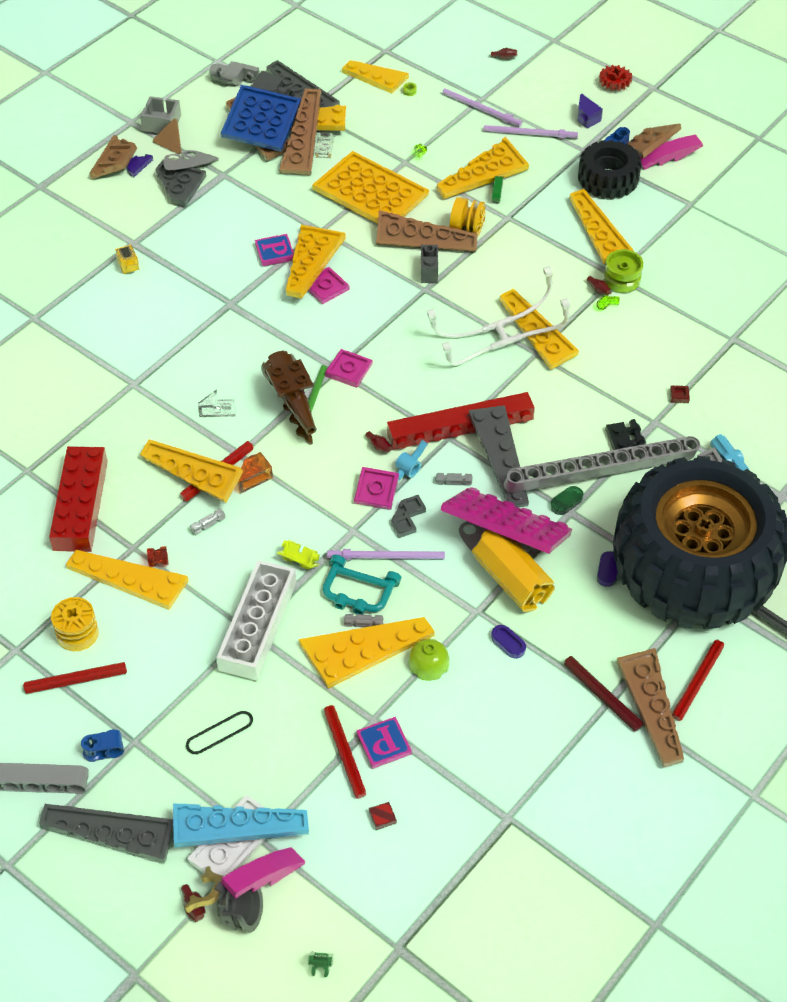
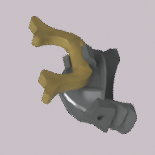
M207 866L205 874L201 876L202 882L216 883L207 896H190V902L185 906L187 913L195 908L211 905L217 901L216 910L217 916L220 917V923L234 931H237L238 927L248 933L254 932L261 921L263 913V894L261 888L255 892L248 890L235 898L221 884L223 876L212 872L210 866Z

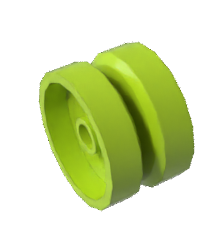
M626 249L611 252L607 256L604 272V281L609 288L620 293L636 290L640 286L644 265L642 257L638 253Z

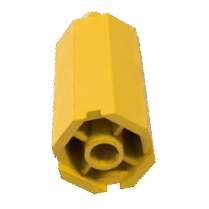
M486 530L481 535L479 543L472 549L475 559L523 612L536 610L538 608L536 604L539 602L544 604L554 592V581L516 540L491 530Z

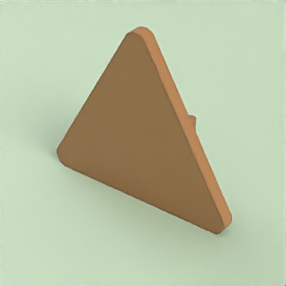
M174 118L153 139V142L181 154L178 120Z

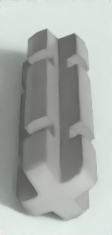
M436 473L437 484H444L446 482V484L461 485L464 483V485H471L473 481L472 474L465 473V475H462V473H447V475Z
M218 509L214 511V514L210 513L198 520V523L194 522L190 525L191 532L197 535L202 532V529L206 530L215 525L217 521H222L226 518L224 511Z
M345 614L344 616L345 626L356 624L355 626L370 627L372 625H381L384 622L383 615L372 617V615L356 614V616Z

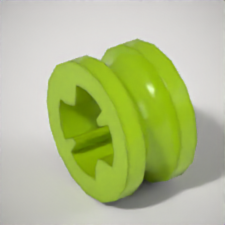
M413 82L405 83L403 85L404 95H416V84Z

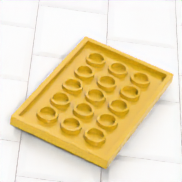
M351 151L312 184V190L377 224L379 211L405 217L429 195V189L354 151Z

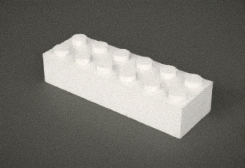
M257 560L216 657L218 671L258 681L297 583L296 570L294 568Z

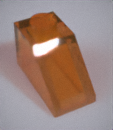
M261 452L244 459L241 467L243 473L237 482L238 492L242 494L273 478L272 466Z

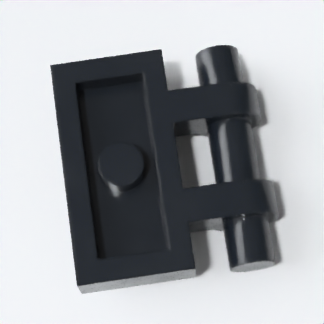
M635 419L629 421L630 427H626L624 422L606 425L605 430L613 450L646 444V439L641 434V427ZM630 435H634L635 439L631 440Z

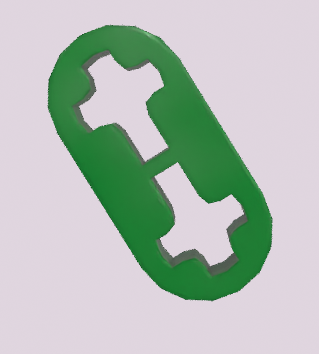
M495 176L492 202L501 201L502 176Z

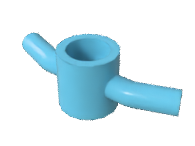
M421 440L412 455L404 452L397 458L395 467L399 469L397 472L399 473L398 481L405 474L412 478L419 472L421 462L418 461V458L428 445L426 441Z

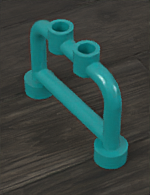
M332 555L329 561L331 568L324 581L322 591L327 599L334 601V607L343 610L347 605L353 607L352 611L355 614H364V611L375 613L384 609L393 588L399 586L402 579L401 575L394 571H388L385 579L344 568L346 564L345 558L340 555ZM336 574L384 587L385 589L380 601L372 605L363 599L355 600L349 598L344 593L335 594L330 591Z

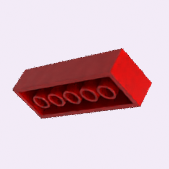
M67 446L49 535L53 551L75 552V550L92 552L108 464L105 447Z

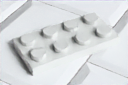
M247 794L236 805L244 807V809L265 808ZM265 839L199 845L187 859L191 865L203 874H205L206 867L210 866L212 872L224 877L241 867Z

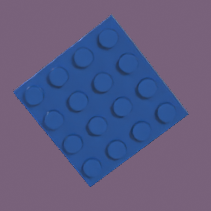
M241 84L222 128L221 137L282 152L299 110L301 99Z

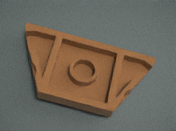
M681 123L645 128L643 132L634 136L627 144L631 146V149L634 148L638 154L640 153L641 158H644L682 129Z
M113 135L89 173L91 179L125 169L137 150L136 144L131 141L128 142L126 139L120 140L118 136Z

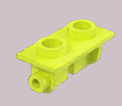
M290 539L288 541L284 540L282 543L284 550L277 552L286 561L300 563L302 568L311 569L319 566L318 563H315L320 558V554L316 550L304 546L301 553L299 552L301 544Z

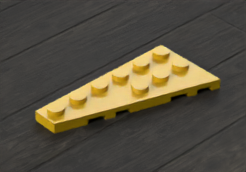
M505 136L502 142L492 145V149L482 152L469 161L466 167L459 168L456 174L449 175L439 182L437 190L445 199L494 182L495 176L506 178L529 170V163Z
M301 224L298 243L296 244L293 256V265L290 269L291 274L288 277L286 286L287 296L301 299L304 297L346 239L345 232Z
M425 617L298 640L299 645L329 689L413 647L419 641L435 636V631Z

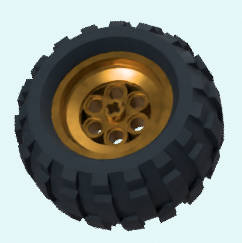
M697 456L694 460H687L685 457L667 462L666 466L661 464L646 472L640 483L635 482L623 500V505L618 512L613 538V554L619 578L623 585H627L628 590H630V596L643 608L651 607V614L665 622L669 618L678 621V626L690 629L694 624L702 625L703 629L721 628L724 622L727 625L736 624L747 619L753 609L757 612L772 596L773 591L779 585L787 562V516L785 509H781L778 497L767 484H760V479L757 478L756 474L748 469L743 471L736 468L734 462L725 459L722 462L710 460V456Z

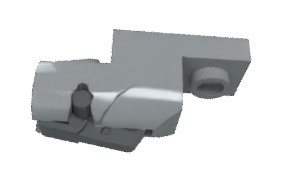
M231 61L228 66L212 64L209 69L210 80L240 86L244 80L254 82L260 74L259 67Z

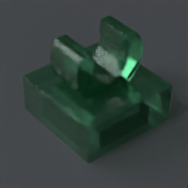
M311 951L308 965H313L311 975L315 976L316 969L322 967L325 971L324 977H328L329 967H332L334 963V953Z

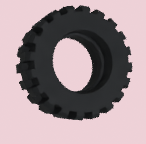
M614 140L594 142L581 153L578 181L582 188H585L586 192L592 193L595 197L599 196L602 199L622 198L624 195L627 196L633 192L639 183L642 165L641 158L634 148L631 149L630 145H625L623 142H614Z

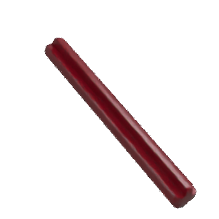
M573 656L566 658L564 665L633 731L637 732L641 729L643 722Z

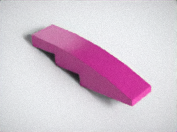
M696 134L680 137L663 143L646 157L641 158V166L646 170L656 163L661 166L672 159L677 162L704 145Z
M292 847L285 848L259 857L222 877L221 884L237 898L248 890L255 892L267 883L271 887L305 865L306 861Z

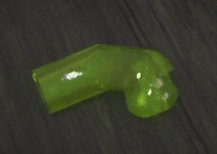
M419 143L414 146L413 150L416 156L421 158L427 152V147Z
M603 296L597 301L596 306L600 310H605L610 305H619L620 297Z

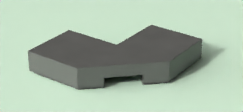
M419 494L401 500L395 515L391 519V525L398 538L417 532L411 517L426 512V507Z

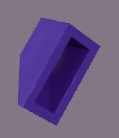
M581 93L577 121L588 129L602 121L603 108Z

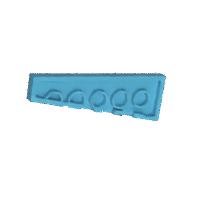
M174 803V846L176 848L309 834L308 812L301 809H270L261 807L257 809H244L241 806L223 808L221 805L201 807V804Z

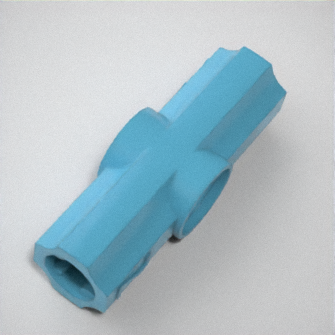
M719 434L711 440V447H715L722 460L734 462L736 468L743 471L745 469L750 470L744 463L742 452L739 449L735 450L725 436Z

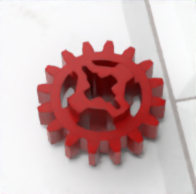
M612 64L611 67L606 66V69L602 68V71L599 73V83H601V86H606V89L611 88L612 91H620V88L625 90L626 87H630V84H632V73H630V69L625 70V66L621 68L620 65L614 66Z

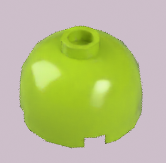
M423 639L416 643L410 651V671L418 675V678L421 680H438L449 669L450 657L448 650L436 639Z

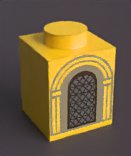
M131 244L115 249L117 262L123 274L140 270L138 257Z

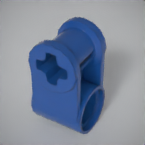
M619 127L610 136L606 137L605 141H620L626 145L629 142L630 130L626 127Z
M116 729L88 734L81 740L84 759L89 762L117 758L124 753L122 735Z

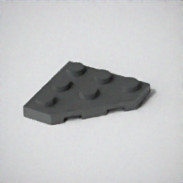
M163 160L155 169L156 175L171 203L187 206L207 176L206 171L193 167L166 170Z

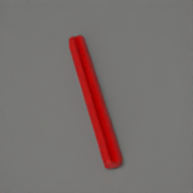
M249 441L244 442L221 460V462L231 465L236 464L253 450V444ZM189 485L180 492V497L187 502L201 490L193 485Z
M714 640L672 714L674 719L681 721L721 654L725 645L723 641Z
M125 662L26 681L23 683L24 692L28 694L126 674L127 667Z
M326 706L324 713L355 798H363L366 796V789L335 706Z

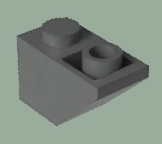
M421 245V283H438V245Z

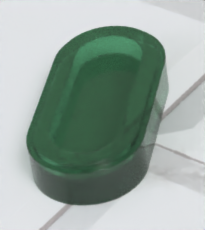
M577 486L566 488L551 500V511L557 515L568 513L582 502V489Z

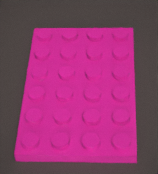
M473 487L466 488L443 502L440 511L548 554L568 539L573 530L566 523H556L551 521L548 516H538L533 514L530 509L518 508L512 502L500 501L496 496L482 494L480 490Z

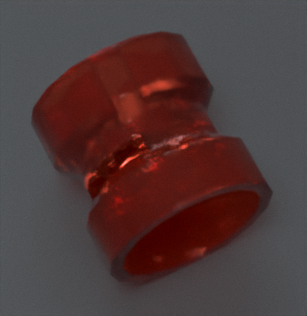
M160 546L157 550L153 547L147 548L149 567H155L157 563L163 566L169 565L167 546Z

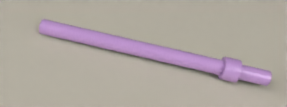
M444 88L442 90V94L500 118L507 124L511 123L518 127L522 126L523 122L513 118L511 114H504L449 89Z
M484 125L483 130L486 132L559 137L558 139H565V137L578 138V132L566 131V129L545 130Z
M327 550V558H331L332 555H340L345 560H351V558L445 559V551Z

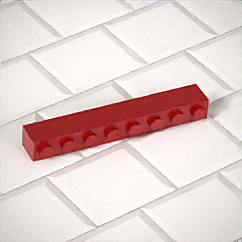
M524 392L388 421L387 435L393 450L419 445L421 440L428 443L476 433L468 415L469 410L505 405L509 424L512 425L534 420L535 407L529 393Z

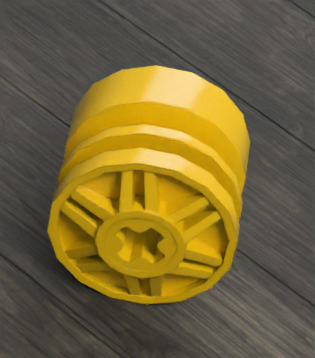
M456 197L451 211L449 227L464 230L466 227V231H473V233L479 236L486 217L485 202L480 201L478 205L477 201L474 200L469 207L468 199Z
M69 597L55 605L51 612V621L59 645L72 652L83 651L91 647L99 636V627L92 604L80 597Z

